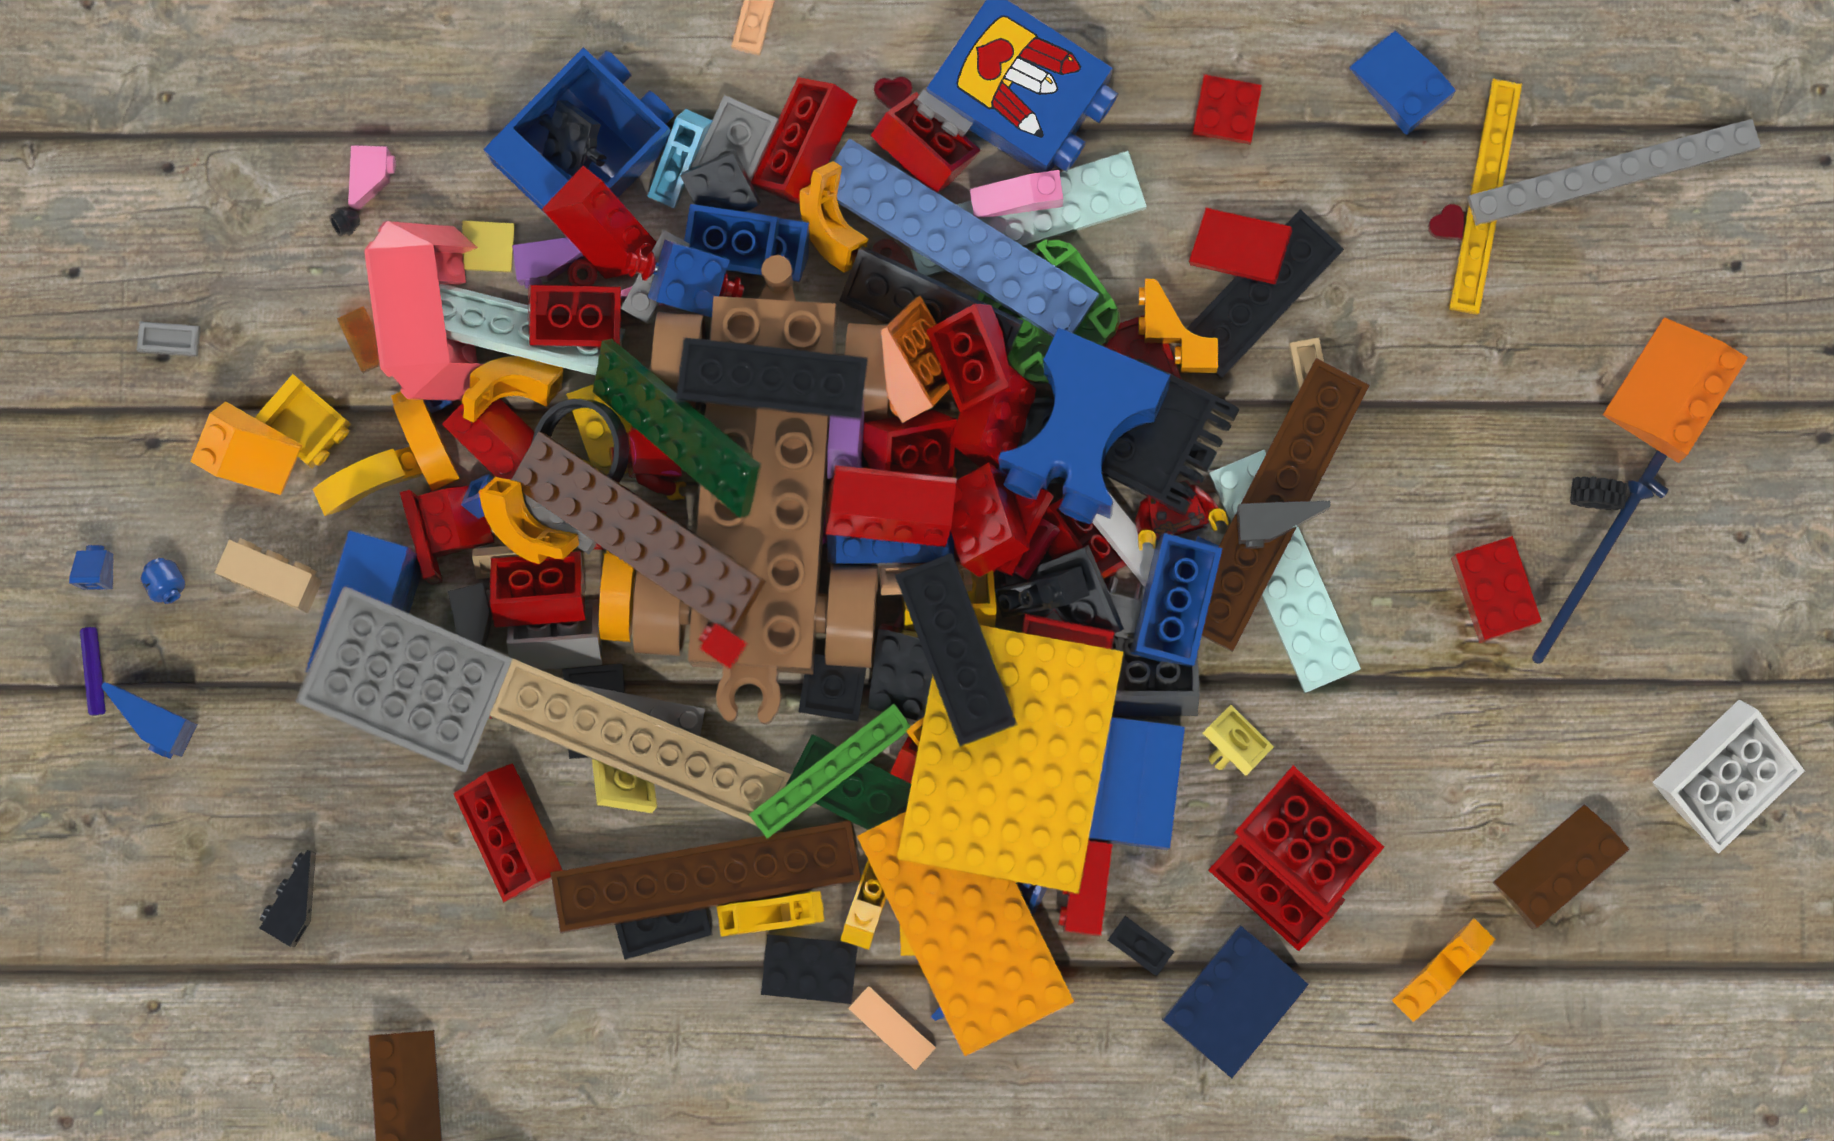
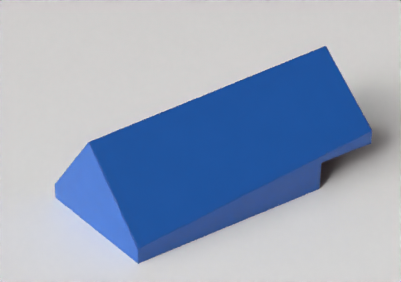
M690 204L684 241L689 243L692 248L729 259L727 271L762 276L761 268L768 257L773 255L784 256L791 264L793 281L800 282L809 258V223L781 219L769 215Z

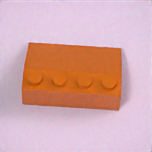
M921 296L916 297L881 330L889 406L891 411L896 416H899L902 423L932 408L950 389L926 332L927 329L935 326L937 323Z
M1664 317L1602 415L1672 460L1680 463L1689 454L1748 357L1723 341Z

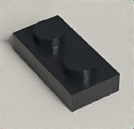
M1124 916L1107 940L1155 976H1158L1175 952L1126 916Z

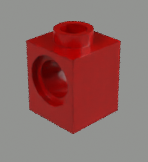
M715 623L713 627L707 625L698 639L702 642L699 647L700 650L731 670L749 645L718 623Z

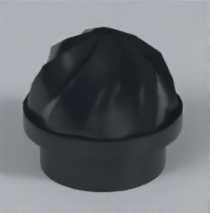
M338 207L335 209V213L329 216L334 230L340 237L345 234L350 236L360 225V215L351 207Z

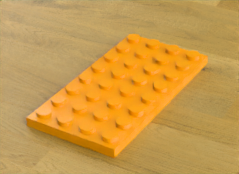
M906 812L857 835L964 1056L1074 1003L1066 983L1015 881L897 859Z

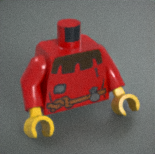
M1188 480L1178 482L1191 488L1196 493L1194 499L1190 500L1176 494L1173 490L1170 491L1190 502L1189 509L1185 515H1181L1146 496V498L1140 501L1135 519L1138 549L1143 550L1142 544L1145 542L1151 543L1153 549H1155L1157 538L1163 533L1178 536L1208 526L1209 521L1212 530L1217 531L1215 524L1217 521H1224L1226 525H1229L1226 512L1219 509L1213 498L1198 485H1191Z

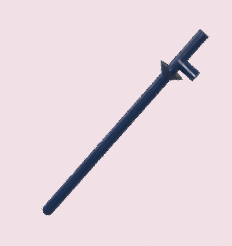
M1656 451L1638 482L1633 480L1627 481L1630 495L1625 502V508L1620 510L1532 656V660L1535 663L1540 664L1546 658L1639 502L1643 499L1653 498L1654 494L1659 498H1663L1668 493V488L1655 479L1656 474L1667 458L1660 451Z

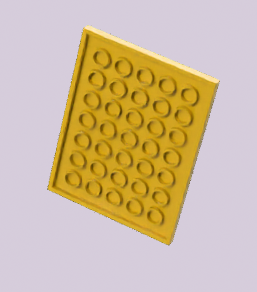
M980 625L1017 726L960 747L932 675L897 859L1079 894L1124 652Z

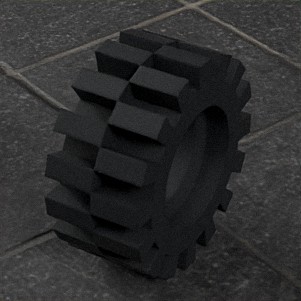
M1575 477L1572 479L1570 503L1579 507L1596 508L1599 510L1624 509L1627 483L1607 478Z

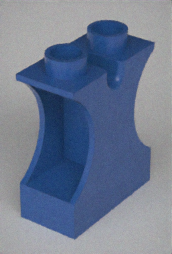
M1058 327L1043 360L1044 376L1052 388L1055 399L1051 417L1044 429L1033 440L1017 449L1000 453L998 457L999 470L1007 474L1003 483L1007 489L1033 500L1037 499L1041 489L1047 490L1053 478L1061 477L1065 479L1063 500L1059 510L1073 519L1092 524L1096 514L1109 519L1113 514V500L1105 487L1101 471L1106 454L1113 443L1125 432L1139 425L1155 421L1169 390L1170 375Z

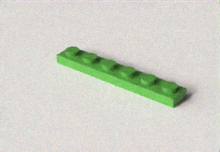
M892 704L753 810L749 816L768 839L903 736L911 725L895 704Z

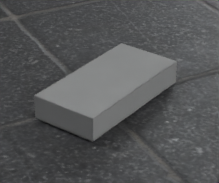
M140 321L137 351L141 353L198 357L201 327Z

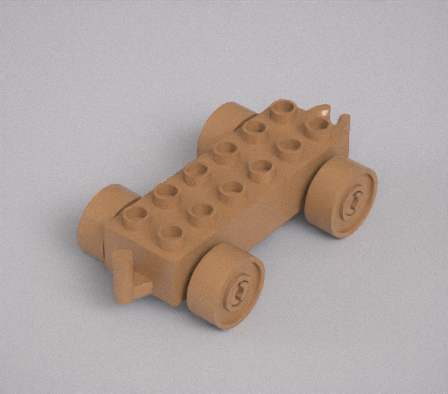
M773 255L764 261L761 270L766 285L759 299L714 296L711 326V340L835 354L838 322L836 304L796 301L792 289V267L784 256ZM661 311L657 313L653 336L651 372L676 393L684 337L706 340V319L704 314ZM848 323L845 354L838 355L868 358L864 390V423L889 418L890 406L886 391L881 330L886 325ZM686 401L700 413L701 402ZM706 403L705 418L761 464L750 516L739 518L700 484L697 535L766 581L736 633V636L749 645L733 669L727 668L699 649L702 644L698 640L707 625L713 627L715 623L637 571L633 608L634 652L640 654L681 656L685 642L686 625H690L689 663L692 667L723 669V676L716 693L717 706L723 718L727 722H734L737 719L736 691L744 684H754L763 693V701L758 708V719L762 724L766 725L771 723L778 714L782 701L781 689L778 685L779 672L814 675L817 633L826 634V665L872 668L877 613L878 565L832 563L829 593H819L830 417Z

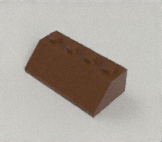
M1584 804L1492 883L1532 929H1536L1630 849L1606 822Z
M435 1030L369 1035L375 1140L442 1141Z

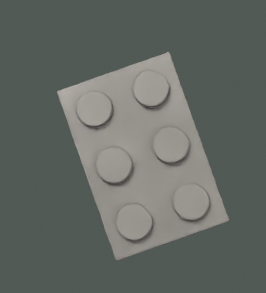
M724 95L691 168L735 150L751 181L779 122L778 118Z

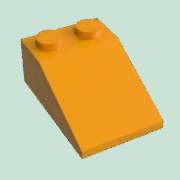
M225 401L209 414L190 462L216 477L281 495L303 445Z

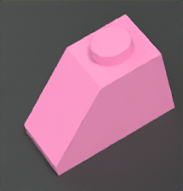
M351 146L348 204L351 208L360 210L390 182V173H395V156H391V152L387 147Z

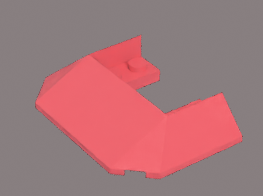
M392 221L383 222L378 229L379 234L374 241L369 242L364 250L380 369L387 377L393 376L401 385L400 391L407 399L462 401L464 393L470 387V374L483 364L477 363L475 345L447 339L439 284L461 285L466 283L462 254L478 247L454 226Z

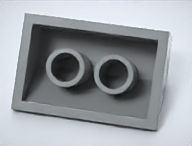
M599 599L585 600L584 621L508 626L507 648L509 658L539 670L602 665V639H600Z

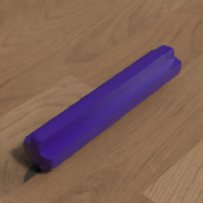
M85 627L80 629L87 708L89 715L98 716L106 712L104 690L101 687L103 680L98 631L95 627Z

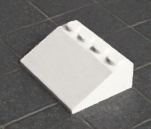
M1738 700L1652 783L1668 803L1719 854L1805 770L1758 709Z

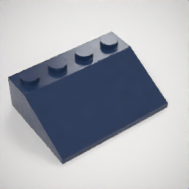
M1240 925L1233 931L1161 1020L1232 1079L1309 984Z

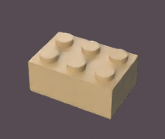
M239 538L238 543L232 540L228 541L214 572L215 574L302 612L309 613L322 583V580L315 576L317 571L297 561L291 566L288 564L289 560L284 558V556L268 549L266 554L260 553L262 548L242 538Z

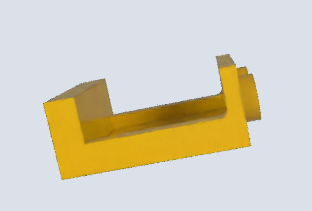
M294 374L289 377L255 416L259 421L303 445L298 457L312 469L315 465L321 466L330 455L328 450L335 442L339 444L347 437L350 432L348 427L351 425L347 419Z

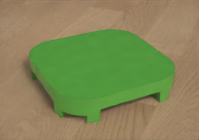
M1047 239L1037 243V247L1031 252L1099 293L1098 299L1074 334L1101 346L1106 345L1116 335L1120 324L1119 310L1115 301L1078 250L1070 243L1061 240L1047 241ZM980 292L978 300L1024 321L1008 358L1015 370L1028 381L1036 384L1049 383L1044 376L1043 360L1053 337Z

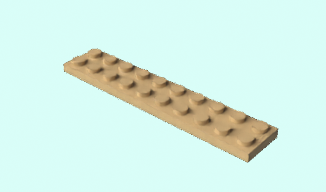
M512 659L489 715L755 826L757 825L749 814L784 788L791 776L787 772L515 659Z

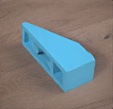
M687 109L676 117L647 197L672 208L676 207L685 188L680 175L691 168L712 120Z

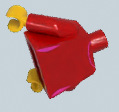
M631 425L630 431L627 432L629 440V460L627 465L629 477L636 478L638 484L656 493L666 495L671 501L685 499V496L679 494L678 489L686 487V483L673 482L682 477L681 467ZM614 447L609 449L611 465L614 458Z

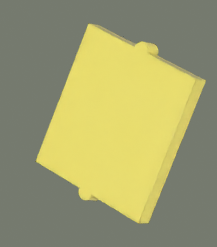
M463 221L462 234L478 247L462 254L464 270L512 272V245H514L515 224Z

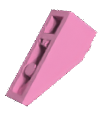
M1059 170L1027 174L970 189L973 215L978 219L1063 207V193Z

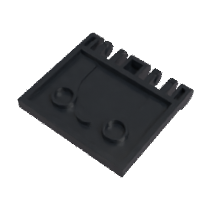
M1137 358L1136 361L1169 374V390L1155 421L1134 427L1120 436L1106 454L1101 471L1103 475L1165 505L1176 513L1185 515L1191 505L1190 502L1170 491L1173 490L1184 498L1194 499L1196 493L1191 488L1176 482L1179 474L1192 482H1203L1205 477L1185 466V463L1187 462L1201 471L1208 472L1217 452L1197 440L1200 438L1212 446L1221 447L1223 443L1221 438L1203 428L1208 421L1220 430L1229 431L1232 425L1227 420L1234 421L1239 408Z

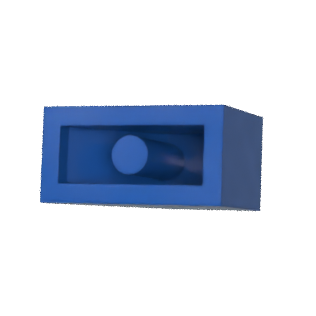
M88 545L86 546V551H77L69 583L83 590L113 589V553L104 550V546Z

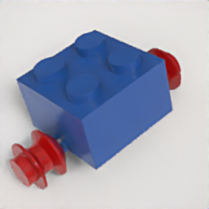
M664 240L658 263L653 252L650 251L647 256H643L640 248H637L634 253L630 252L626 260L625 268L629 270L630 277H633L636 273H641L642 280L646 281L654 274L648 298L659 303L697 314H704V316L712 318L714 296L741 298L743 295L744 285L741 284L740 277H735L733 281L728 280L726 271L729 259L716 254Z

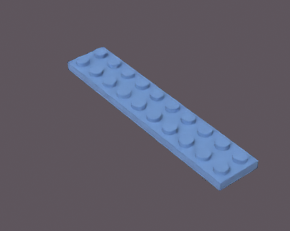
M850 138L835 158L834 162L842 166L837 193L839 204L1053 338L1058 327L1074 334L1098 299L1099 293Z

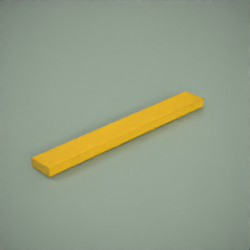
M1492 79L1470 195L1502 187L1504 184L1522 88L1520 83ZM1469 204L1449 310L1478 315L1480 313L1497 220L1475 226Z

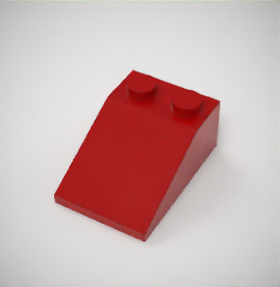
M973 304L926 330L960 412H964L1012 386L1003 332L991 305Z

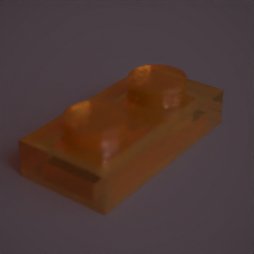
M364 306L337 318L361 372L364 374L379 367L375 327Z

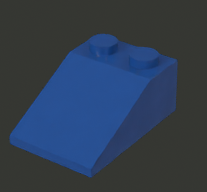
M1396 30L1349 67L1405 135L1409 134L1451 100L1456 91L1438 68Z
M103 682L101 687L139 737L150 744L148 750L170 759L173 754L180 757L183 756L198 724L122 688Z

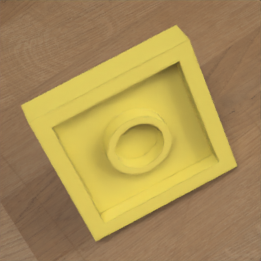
M1232 705L1203 732L1217 747L1208 757L1210 763L1213 764L1220 756L1223 757L1214 766L1218 770H1223L1231 761L1247 776L1274 748Z
M592 759L597 805L653 813L657 808L655 786L653 783Z

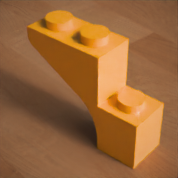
M1145 279L1144 287H1139L1138 303L1139 305H1144V317H1139V335H1144V343H1180V346H1175V364H1180V373H1216L1218 369V338L1201 337L1188 331L1178 318L1159 282L1155 279Z
M1473 918L1455 934L1450 942L1391 1001L1414 1022L1449 992L1462 974L1485 954L1496 939Z

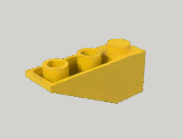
M867 860L841 936V941L868 950L872 944L887 900L869 860Z

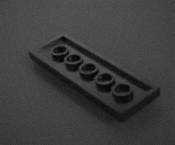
M1301 209L1286 223L1287 226L1292 227V233L1276 285L1236 276L1186 328L1191 333L1201 337L1218 338V369L1215 374L1220 379L1236 365L1344 251V248Z
M864 246L859 248L839 299L840 302L887 324L918 296H921L937 324L973 304L988 305ZM992 306L1003 332L1008 361L1024 321Z
M684 337L676 398L677 400L861 420L868 358Z
M953 554L945 555L896 574V580L959 746L968 745L1017 726L1016 719Z

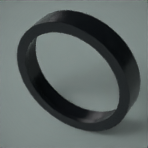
M568 399L557 403L543 415L535 429L533 440L538 431L551 437L559 421L571 411L580 408H590L599 413L608 424L614 442V458L608 476L620 483L628 465L629 440L621 419L611 408L595 400Z

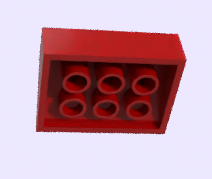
M1294 765L1280 778L1234 831L1238 838L1325 915L1385 848Z

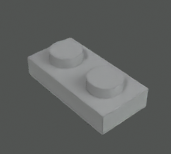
M924 89L914 102V104L919 106L917 111L930 120L934 117L942 122L941 127L952 136L956 137L959 134L963 137L973 124Z

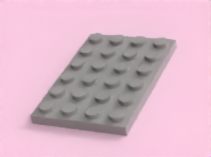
M343 587L295 702L466 773L512 658L348 587Z

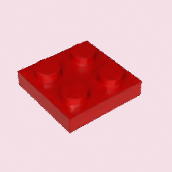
M1204 74L1193 134L1251 145L1262 85Z

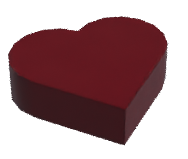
M897 77L894 80L881 78L874 85L875 97L889 110L912 95L913 90L912 83L906 77Z
M1456 204L1445 206L1441 214L1435 215L1428 224L1430 235L1438 239L1462 240L1464 211Z

